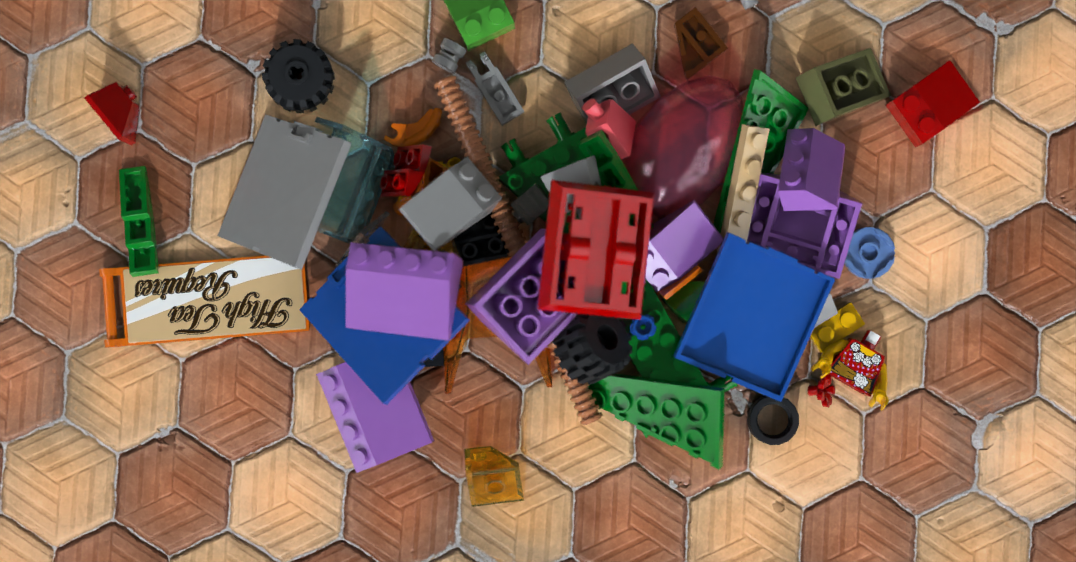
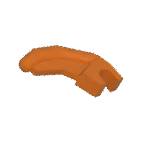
M439 108L429 109L416 123H392L391 128L398 132L397 137L391 139L385 135L383 140L394 147L412 146L429 139L440 125L442 110Z

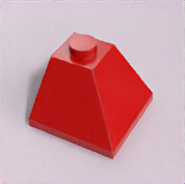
M115 82L88 94L84 98L118 140L131 146L136 143L139 105L134 100L137 95L128 85L123 87Z

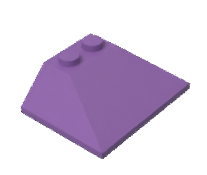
M761 173L747 244L752 242L765 249L770 247L798 259V263L814 269L815 272L818 271L840 279L862 202L840 191L837 210L784 211L778 193L780 175Z

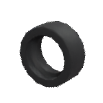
M765 395L758 398L750 406L747 413V425L751 434L757 440L768 445H781L788 442L796 434L799 426V414L796 407L788 399L783 397L782 402ZM769 404L781 406L788 415L787 427L778 435H768L758 425L760 410Z

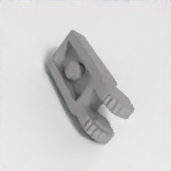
M484 51L479 55L489 72L481 76L476 65L471 60L467 61L466 65L475 78L474 81L503 126L523 114L524 110L499 69L494 67Z

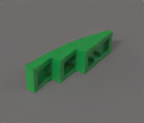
M602 130L580 140L578 147L586 158L595 156L601 186L637 190L629 172ZM629 214L628 225L633 226L635 214Z
M145 166L119 169L121 217L124 220L125 245L129 250L130 274L132 277L158 274L156 234L147 169Z

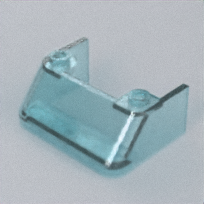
M316 117V123L333 130L331 136L352 143L317 232L348 244L351 242L360 243L365 237L381 195V178L386 170H391L394 152L391 147L343 124Z

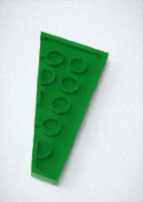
M757 69L753 71L713 223L720 234L742 124L770 129L761 173L774 174L784 155L787 130L798 129L809 110L801 101L764 72Z

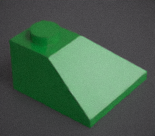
M690 281L667 300L665 298L661 300L682 323H686L691 316L705 282Z

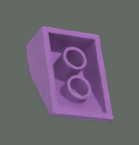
M695 200L655 222L654 228L651 230L646 279L657 293L679 281L724 240Z

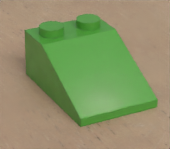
M443 0L468 51L515 29V23L504 0Z

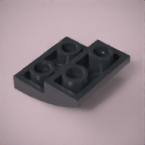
M492 212L453 238L456 255L463 260L462 267L509 258L507 255L509 251L504 248L506 244L500 239L502 235L497 232L499 228L494 225L496 221L490 216Z

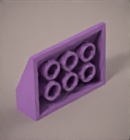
M540 229L466 303L482 323L528 365L578 315V313L537 309L546 229ZM559 260L556 299L561 300L563 291H559V285L564 284V279L560 278V274L565 272L566 260ZM568 276L567 288H573L574 277Z
M351 242L346 266V328L450 341L463 260L454 253Z
M346 362L316 374L356 473L434 442L411 382L386 405L377 398Z

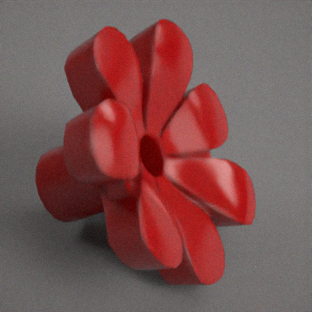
M827 374L819 380L818 385L808 386V395L817 396V399L821 400L822 406L828 408L832 404L830 394H835V386H830L832 382L831 376Z

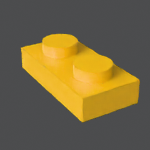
M852 302L837 310L838 314L813 329L810 338L820 353L827 346L847 337L865 325Z

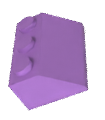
M815 128L787 130L778 187L784 211L838 209L845 144Z

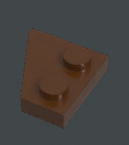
M696 7L674 24L686 80H689L728 49Z

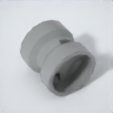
M443 38L440 44L441 50L434 55L432 62L440 68L455 74L458 68L457 63L460 58L464 57L467 50L458 43Z

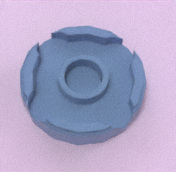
M859 228L853 233L844 264L849 272L859 278L871 279L880 277L888 272L894 263V243L890 236L879 228Z

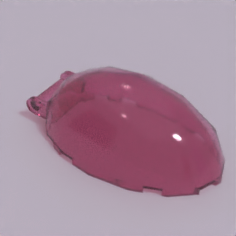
M712 75L685 81L660 97L636 123L631 155L621 160L638 191L655 193L652 217L657 221L693 200L701 206L721 185L726 176L744 109L743 98L731 81Z

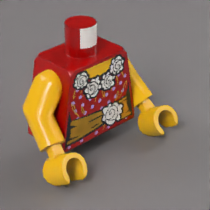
M870 330L866 331L861 342L854 338H848L847 340L840 339L827 346L818 362L811 367V371L817 368L821 369L822 375L820 378L829 374L864 396L871 397L873 394V397L868 402L870 407H873L877 401L880 403V410L882 411L889 402L886 395L888 380L887 365L884 362L885 356L874 350L881 336Z

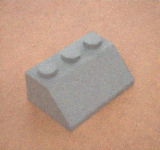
M633 43L564 82L586 125L588 115L582 110V107L590 99H595L599 104L608 99H613L630 115L661 97L646 59Z

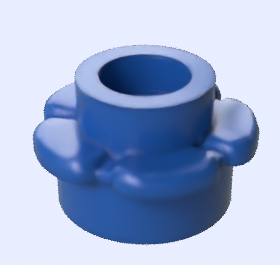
M646 314L641 316V320L632 319V324H630L631 334L636 335L639 340H647L649 336H653L656 332L654 318ZM642 324H644V325L646 326V328H645V329H641L640 326H641Z

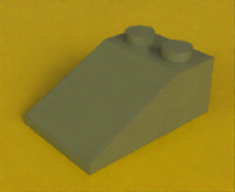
M871 48L814 67L796 77L815 126L891 96Z

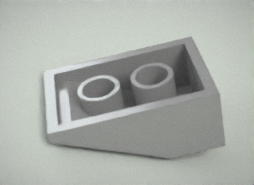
M466 157L449 168L399 210L431 249L436 251L490 214L502 197L472 161Z

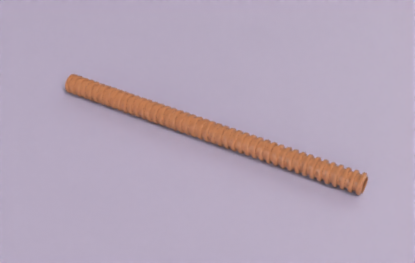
M452 75L437 81L434 87L435 89L438 88L439 92L437 94L442 97L441 103L446 106L444 110L448 111L449 115L447 117L452 120L451 126L456 129L454 133L458 134L459 138L457 140L462 143L461 149L466 152L464 156L472 161L502 197L490 216L496 221L494 225L499 228L497 232L498 234L501 233L502 238L500 239L506 244L504 248L509 251L507 253L508 257L511 256L512 258L526 244L525 241L527 239L522 237L521 233H523V230H519L518 226L520 223L515 220L516 214H512L513 207H509L508 203L510 200L505 197L506 191H502L503 184H499L498 180L500 177L495 174L497 170L492 168L493 161H489L488 157L490 154L485 151L487 147L482 144L483 138H479L478 134L480 131L476 130L475 126L477 124L472 121L473 115L468 112L470 108L465 105L467 101L462 98L464 94L458 89L460 85L455 82L457 78ZM552 340L547 347L551 348L552 352L550 354L555 357L554 349H556V345L553 344ZM555 357L554 363H560L559 357ZM558 364L557 370L562 373L560 377L565 380L564 386L568 387L567 393L572 396L570 400L575 403L573 407L578 410L577 416L582 419L580 421L581 425H588L599 420L603 414L598 411L599 405H595L596 398L592 397L593 391L588 388L590 384L588 382L585 384L578 383L577 377L571 379L567 376L568 371L566 369L562 370Z

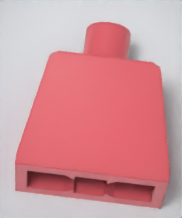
M595 99L588 100L582 107V110L588 115L586 135L590 136L602 130L620 159L630 156L636 121L613 99H608L600 104Z

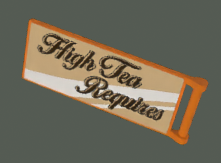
M268 256L158 264V274L137 277L131 276L129 267L99 269V275L103 279L107 340H104L105 348L310 330V321L299 310L308 301L305 263L302 270ZM113 276H120L125 338L120 339L117 337Z

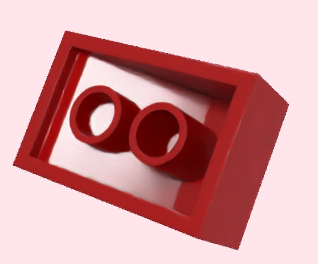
M949 60L885 106L916 148L944 130L979 104L980 101L951 60Z

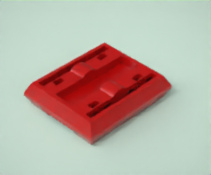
M551 180L537 309L641 320L655 193ZM567 194H573V202L568 203V210H572L571 216L567 215L566 222L570 223L569 234H562ZM576 209H581L580 219H575ZM629 214H635L633 226L628 225ZM559 260H566L565 272L560 274V278L564 279V284L559 285V291H563L561 300L556 299ZM568 276L574 277L573 288H567ZM622 282H627L626 294H621Z

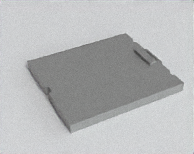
M265 114L217 236L302 270L352 143L322 133L323 131L296 121L291 123Z

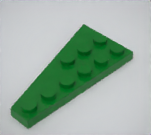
M616 373L588 386L593 391L591 395L596 398L595 405L598 404L599 409L602 408L614 414L615 418L621 421L626 420L636 425L637 429L670 446L676 445L688 451V455L696 459L700 457L710 462V466L718 470L723 467L725 388Z

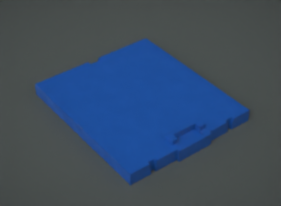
M381 226L368 238L370 241L367 244L402 248ZM347 256L327 277L328 280L316 292L317 295L311 297L299 310L377 398L387 405L426 366L423 362L428 357L432 360L449 341L346 328ZM457 305L450 340L470 321Z
M727 232L673 356L722 378H725L726 375L731 376L732 382L782 402L835 278L818 271L814 273V269L798 263V259L770 247L765 249L752 242L747 244L745 239Z

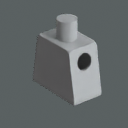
M595 156L585 158L541 176L549 193L551 180L601 186ZM567 194L565 213L572 211L568 210V203L573 202V194ZM576 209L580 219L581 209Z

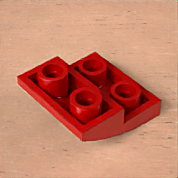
M421 144L398 147L393 160L395 169L386 170L381 178V197L410 196L425 173L432 146Z

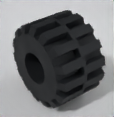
M293 39L294 43L290 44L284 41L280 43L281 48L278 50L273 48L269 52L271 55L269 60H264L263 67L265 68V73H262V80L266 85L265 88L273 100L285 110H294L297 113H304V110L308 109L311 112L317 110L316 106L320 103L324 105L328 101V94L333 92L335 76L332 65L322 49H318L314 43L310 41L303 43L301 39ZM295 70L301 73L302 78L300 80L294 78L293 72Z
M588 314L576 315L553 339V344L556 345V349H554L555 357H559L561 362L558 364L561 369L568 371L567 376L571 379L577 377L578 383L581 384L587 382L588 384H593L624 369V366L631 360L629 354L632 353V346L629 344V341L632 339L630 333H627L625 330L626 324L624 321H619L618 317Z

